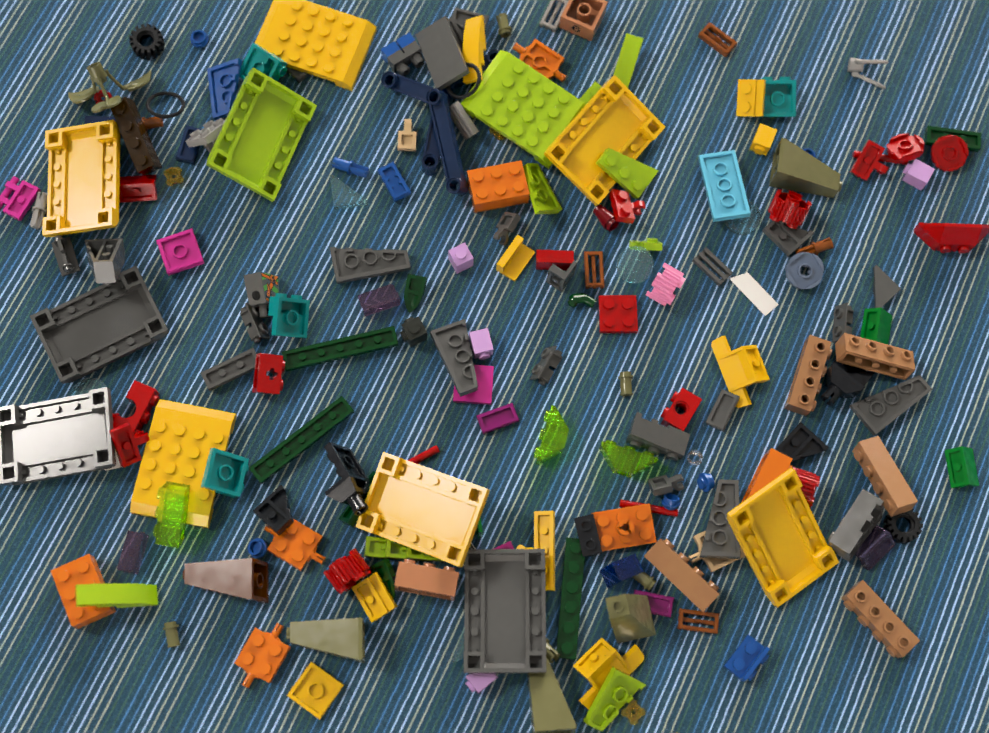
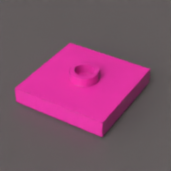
M192 228L156 240L168 276L205 264Z
M474 365L478 391L460 397L454 386L453 402L491 405L494 366Z

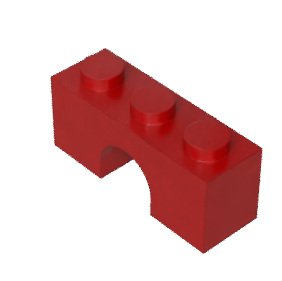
M134 380L126 398L129 402L136 405V411L128 418L116 415L113 420V429L129 423L133 434L141 431L143 425L147 424L150 419L152 407H155L159 401L158 391Z

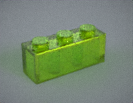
M167 481L158 489L157 499H160L155 511V518L158 519L153 530L155 544L179 548L183 543L190 485Z

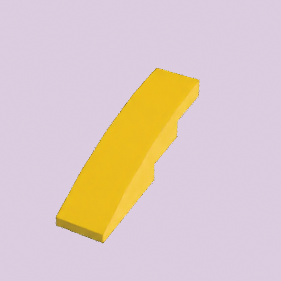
M481 15L466 20L462 55L466 63H472L479 68L481 80H483L482 66L485 65L483 51H486L484 16ZM468 67L470 73L463 77V83L466 85L477 82V73L472 67Z

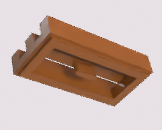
M711 22L698 35L701 40L725 58L737 45L735 40Z
M584 251L585 289H596L597 287L604 289L603 251ZM588 256H591L592 283H589ZM595 256H598L600 283H596Z
M679 608L677 629L718 634L719 613ZM683 614L712 617L714 621L685 618ZM683 622L712 625L714 629L682 624Z

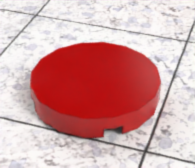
M903 133L889 140L887 153L894 160L910 161L924 153L925 144L920 136L915 134L914 136H909V133Z
M946 135L935 141L930 155L933 164L943 171H954L965 164L969 151L968 145L962 138L955 135Z

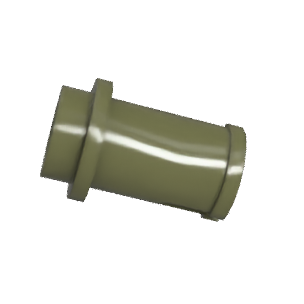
M500 13L499 16H496L499 26L498 33L503 38L509 37L512 32V27L509 26L506 13Z
M629 371L620 372V376H618V379H620V396H632L631 379H633V375Z
M638 566L630 575L631 578L644 586V590L648 589L650 591L656 583L653 576L650 577Z
M176 621L164 623L163 630L166 633L168 648L181 645L177 629L179 625H177Z
M546 639V658H548L550 663H554V661L558 660L560 654L549 644L550 641Z

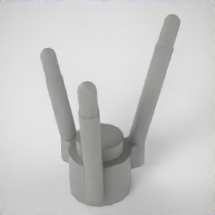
M850 57L847 72H852V77L860 78L885 89V85L859 74V72H863L864 64H888L889 61Z

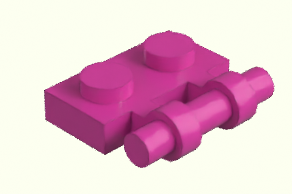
M13 176L10 181L6 182L4 185L5 189L0 195V209L4 205L3 212L21 222L35 201L37 192H41V190L24 180L18 186L17 184L20 179ZM12 192H14V194L12 195V197H11L10 200H9L8 197L10 196V194H11Z

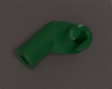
M576 293L569 296L568 305L574 308L578 303H584L593 308L597 300L585 293Z

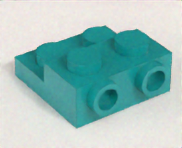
M253 43L241 65L239 77L244 80L249 71L254 67L278 82L279 78L283 77L287 72V62L277 55L268 52L258 44Z
M762 77V79L766 80L764 117H796V80H791V77H780V80H773V77Z
M275 293V297L270 296L268 316H273L271 335L307 338L310 300L302 299L301 295H291V298H287V294Z
M210 448L201 487L232 498L240 497L244 490V477L249 469V459L216 448Z

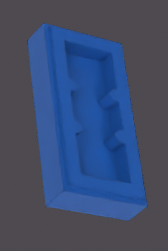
M394 162L377 169L394 202L411 194Z

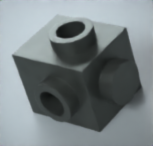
M419 316L416 318L410 317L401 324L402 331L400 334L404 342L407 341L410 347L428 339L427 331Z

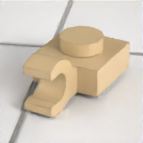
M404 119V131H398V151H416L417 132L412 131V119Z

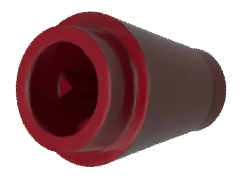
M601 204L593 210L604 230L610 232L619 225L620 222L615 220L614 213Z

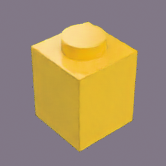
M760 123L750 150L758 155L766 156L777 129Z

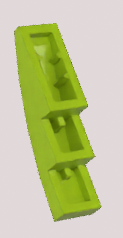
M626 33L613 74L627 88L629 87L644 39Z
M366 536L364 557L445 562L386 538Z
M103 583L79 584L75 586L76 607L96 606V608L116 606V608L158 605L157 585Z

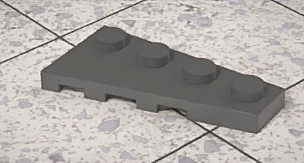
M330 247L337 284L411 270L407 250H373L371 248L363 250L347 247L345 249Z
M463 319L430 331V336L459 396L478 391L466 320Z
M918 375L894 387L869 396L864 400L855 402L849 408L875 436L933 389L921 375Z
M718 480L699 558L740 559V544L727 520V513L739 505V480Z

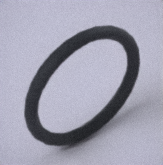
M466 63L468 67H472L477 73V83L469 93L456 95L451 91L450 85L446 87L448 93L453 98L465 99L476 92L481 82V73L476 65Z
M168 91L158 92L147 99L146 109L155 117L173 118L184 111L185 101L176 93ZM170 95L180 100L181 108L176 113L163 115L153 112L150 108V102L157 96Z

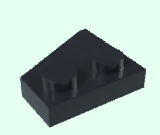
M800 422L775 450L792 458V462L824 452L829 447Z
M282 485L253 510L255 515L278 536L294 522L287 494Z

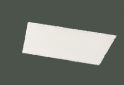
M748 272L729 278L765 316L779 305Z

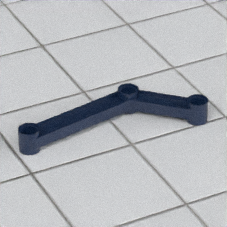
M493 49L484 55L485 65L482 66V74L492 62L491 60L499 53V50ZM463 77L450 85L452 92L454 89L465 85ZM444 88L441 91H444L448 94V105L450 106L452 96L448 93L447 88ZM432 116L422 157V171L428 176H433L437 173L441 156ZM427 163H433V164H434V165L431 166V167L426 166Z
M391 71L385 72L381 78L384 87L429 104L446 176V189L452 194L465 195L469 190V183L466 181L448 105V94Z

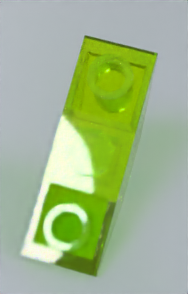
M551 405L550 411L546 410L543 421L547 422L545 429L541 428L538 438L542 440L541 446H536L533 457L537 458V465L562 453L565 448L569 428L554 405Z
M611 440L602 441L599 446V450L611 471L629 478L649 469L658 461V457H654V454L651 452L643 451L641 453L635 451V448L631 446H618L616 442Z

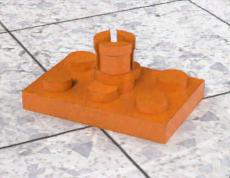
M650 503L591 513L594 515L602 551L657 542Z

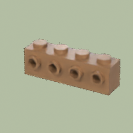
M844 333L835 343L836 360L839 363L906 380L915 371L913 351Z
M809 335L806 338L784 409L804 416L814 411L817 403L814 399L822 387V384L819 382L827 370L825 362L826 359L829 360L832 354V349H830L832 342L813 335Z
M875 436L859 441L852 452L855 459L861 465L864 475L871 482L874 492L884 501L883 507L885 510L888 511L891 517L910 511L918 500L880 437Z
M660 538L644 557L704 612L720 595L718 592L719 587L712 580L707 582L703 578L705 574L697 566L691 567L688 564L690 560L682 552L678 554L674 551L673 548L675 546L667 538L665 540Z
M864 580L857 582L841 597L844 601V606L858 616V621L872 631V636L887 647L886 651L892 657H904L920 641Z

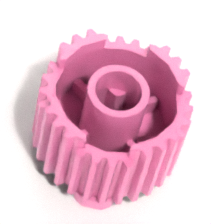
M664 262L662 266L665 268L662 274L658 272L651 284L654 288L652 292L647 291L646 296L666 306V304L671 305L676 296L673 292L676 287L681 288L685 278H683L684 273Z

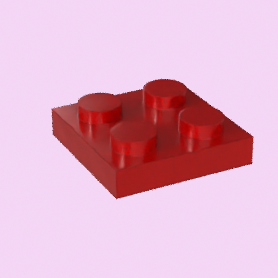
M636 295L598 296L599 333L638 332Z

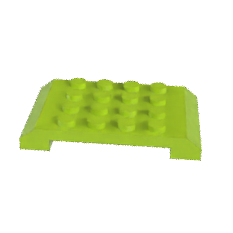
M500 50L482 74L483 80H481L476 92L470 97L463 99L461 105L473 119L474 117L478 118L533 155L534 160L550 169L553 163L544 155V152L586 104L511 53Z
M253 67L243 81L208 156L206 165L271 202L275 201L282 185L280 184L317 105Z

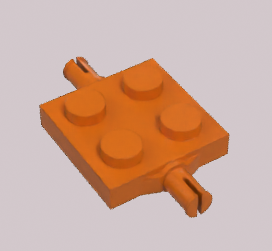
M537 39L526 48L518 43H515L512 49L521 54L519 58L521 61L548 79L556 77L562 82L566 79L567 76L558 71L565 58Z
M293 519L294 522L280 536L269 526L265 527V531L274 535L267 551L296 569L302 571L306 563L311 559L321 565L325 561L326 557L316 552L323 536L297 520Z
M276 623L271 633L263 632L256 627L254 628L234 663L248 673L241 685L249 689L254 678L263 679L271 684L291 648L278 638L284 626Z

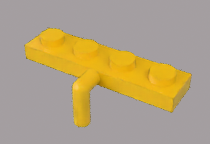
M534 511V547L518 545L517 549H545L546 591H555V512Z

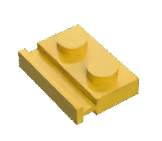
M738 79L736 116L764 117L766 80Z
M378 572L373 573V575L352 587L371 623L398 607Z

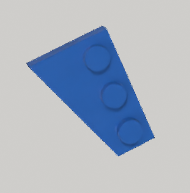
M239 58L207 69L212 116L215 120L226 118L236 99L242 60Z

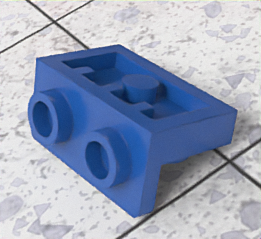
M748 634L723 667L740 681L744 682L747 679L750 681L756 675L757 671L755 669L759 663L762 665L768 659L769 655L767 653L770 649L767 646H762Z

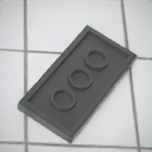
M446 16L415 34L436 89L443 90L470 73Z

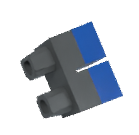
M410 32L397 39L396 42L394 41L381 49L382 59L385 63L390 65L394 73L397 72L402 76L410 73L408 65L413 63L415 68L424 65L421 48Z

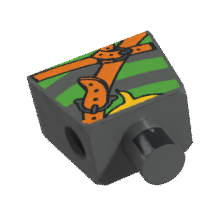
M263 272L244 275L249 305L259 308L260 318L272 317L268 316L270 296L275 297V293H279L278 276Z

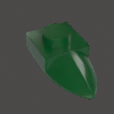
M408 274L404 291V302L409 313L415 310L421 302L422 296L425 293L427 277Z
M386 558L370 566L372 574L378 572L394 600L395 583L393 578L396 574L389 559Z

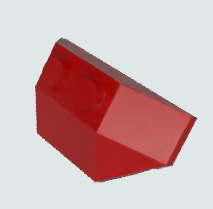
M919 222L914 228V233L932 250L940 251L941 253L958 251V253L963 254L970 252L989 233V225Z

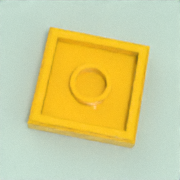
M310 662L287 696L320 720L344 685L316 664Z

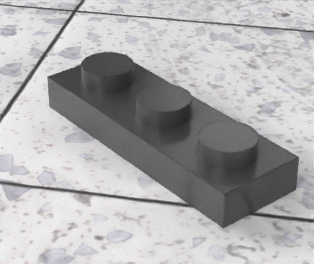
M251 348L201 372L208 390L211 391L255 370L256 352L254 348Z

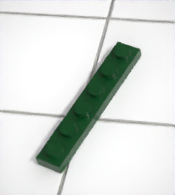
M391 326L283 351L282 355L283 360H285V370L288 372L399 345L395 328Z
M341 396L250 466L249 470L260 484H263L353 414L354 410Z
M566 537L556 651L560 654L559 658L576 660L585 557L582 555L579 539Z

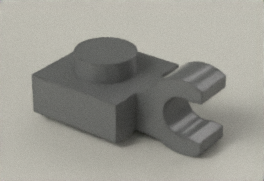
M504 212L496 226L498 231L495 232L493 239L499 240L501 238L499 244L506 245L509 239L508 233H513L521 217L517 213Z
M676 474L669 478L667 475L648 479V486L654 496L664 495L673 492V489L676 491L683 490L684 485L682 482H678L684 481V478L681 474Z

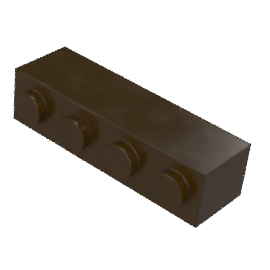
M123 97L120 104L110 109L137 172L148 175L161 169L162 166L134 100Z

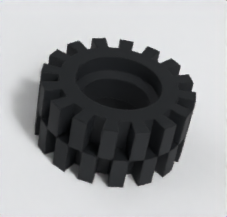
M141 24L142 28L140 29L138 26L135 27L136 32L134 30L131 31L132 35L129 36V42L136 56H140L143 60L145 57L147 60H150L151 56L155 59L156 54L160 56V50L163 51V46H165L160 30L154 25L151 28L150 24H147V27ZM150 37L154 39V42L149 46L140 45L144 38Z
M913 508L910 511L892 517L888 513L886 515L887 518L884 519L883 523H886L883 528L887 529L886 535L891 536L889 539H895L896 543L902 542V544L916 539L922 532L920 528L923 527V524H920L922 518L917 517L919 513H914ZM898 518L908 520L910 528L907 532L898 530L896 526Z

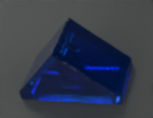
M636 554L612 562L600 570L608 589L644 572Z

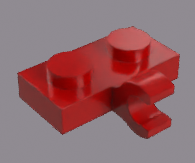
M867 140L850 173L864 181H867L873 169L882 175L886 174L889 167L878 162L885 148L871 140Z
M612 189L609 193L617 222L633 224L635 215L642 214L640 208H646L644 201L638 200L631 203L629 192Z
M129 423L109 430L120 465L123 468L142 460L138 445L150 440L148 433L139 431L133 434Z

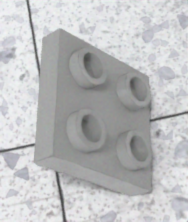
M222 118L214 122L210 120L203 125L204 128L202 130L198 129L190 134L191 137L185 141L188 147L203 145L210 153L225 120Z

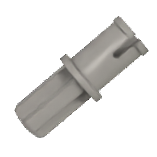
M37 192L35 206L32 207L33 214L30 226L34 229L42 227L44 214H47V193L42 192V195L41 192Z

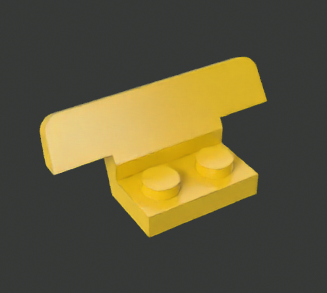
M726 336L713 340L711 347L728 391L740 396L736 407L742 408L752 405L746 387L770 380L757 345L741 346L731 351Z
M601 637L573 665L592 685L579 699L588 710L612 667L630 675L644 661V655L639 647L634 644L621 656L615 648Z

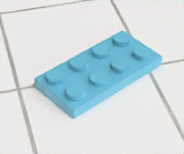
M735 150L699 155L698 161L713 222L750 217L751 212Z

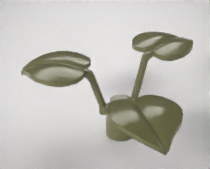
M95 62L87 67L93 87L80 92H68V96L73 104L82 103L99 92L100 89L96 86L97 83V85H100L105 101L95 104L91 111L93 113L102 112L117 106L122 101L118 95L109 99L103 83L107 81V76L123 91H133L147 85L150 82L152 72L149 70L142 77L123 86L109 73L108 69L104 70L100 62Z

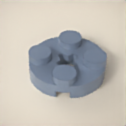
M797 253L789 259L785 266L786 278L797 289L814 288L823 278V262L813 253ZM802 266L809 268L807 276L800 273Z

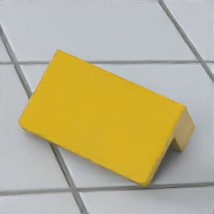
M519 235L515 237L496 266L498 272L512 281L517 280L535 254V251L523 244L524 238Z

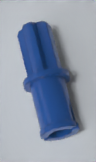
M338 157L333 159L335 164H332V168L345 171L348 175L354 174L366 178L369 174L368 167L356 164L353 160L347 161Z

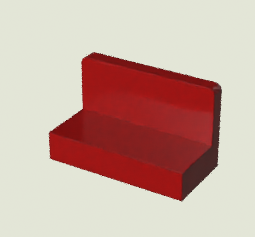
M157 176L120 177L119 203L157 200L155 185Z
M536 249V270H549L552 264H554L563 271H567L573 261H575L574 251Z

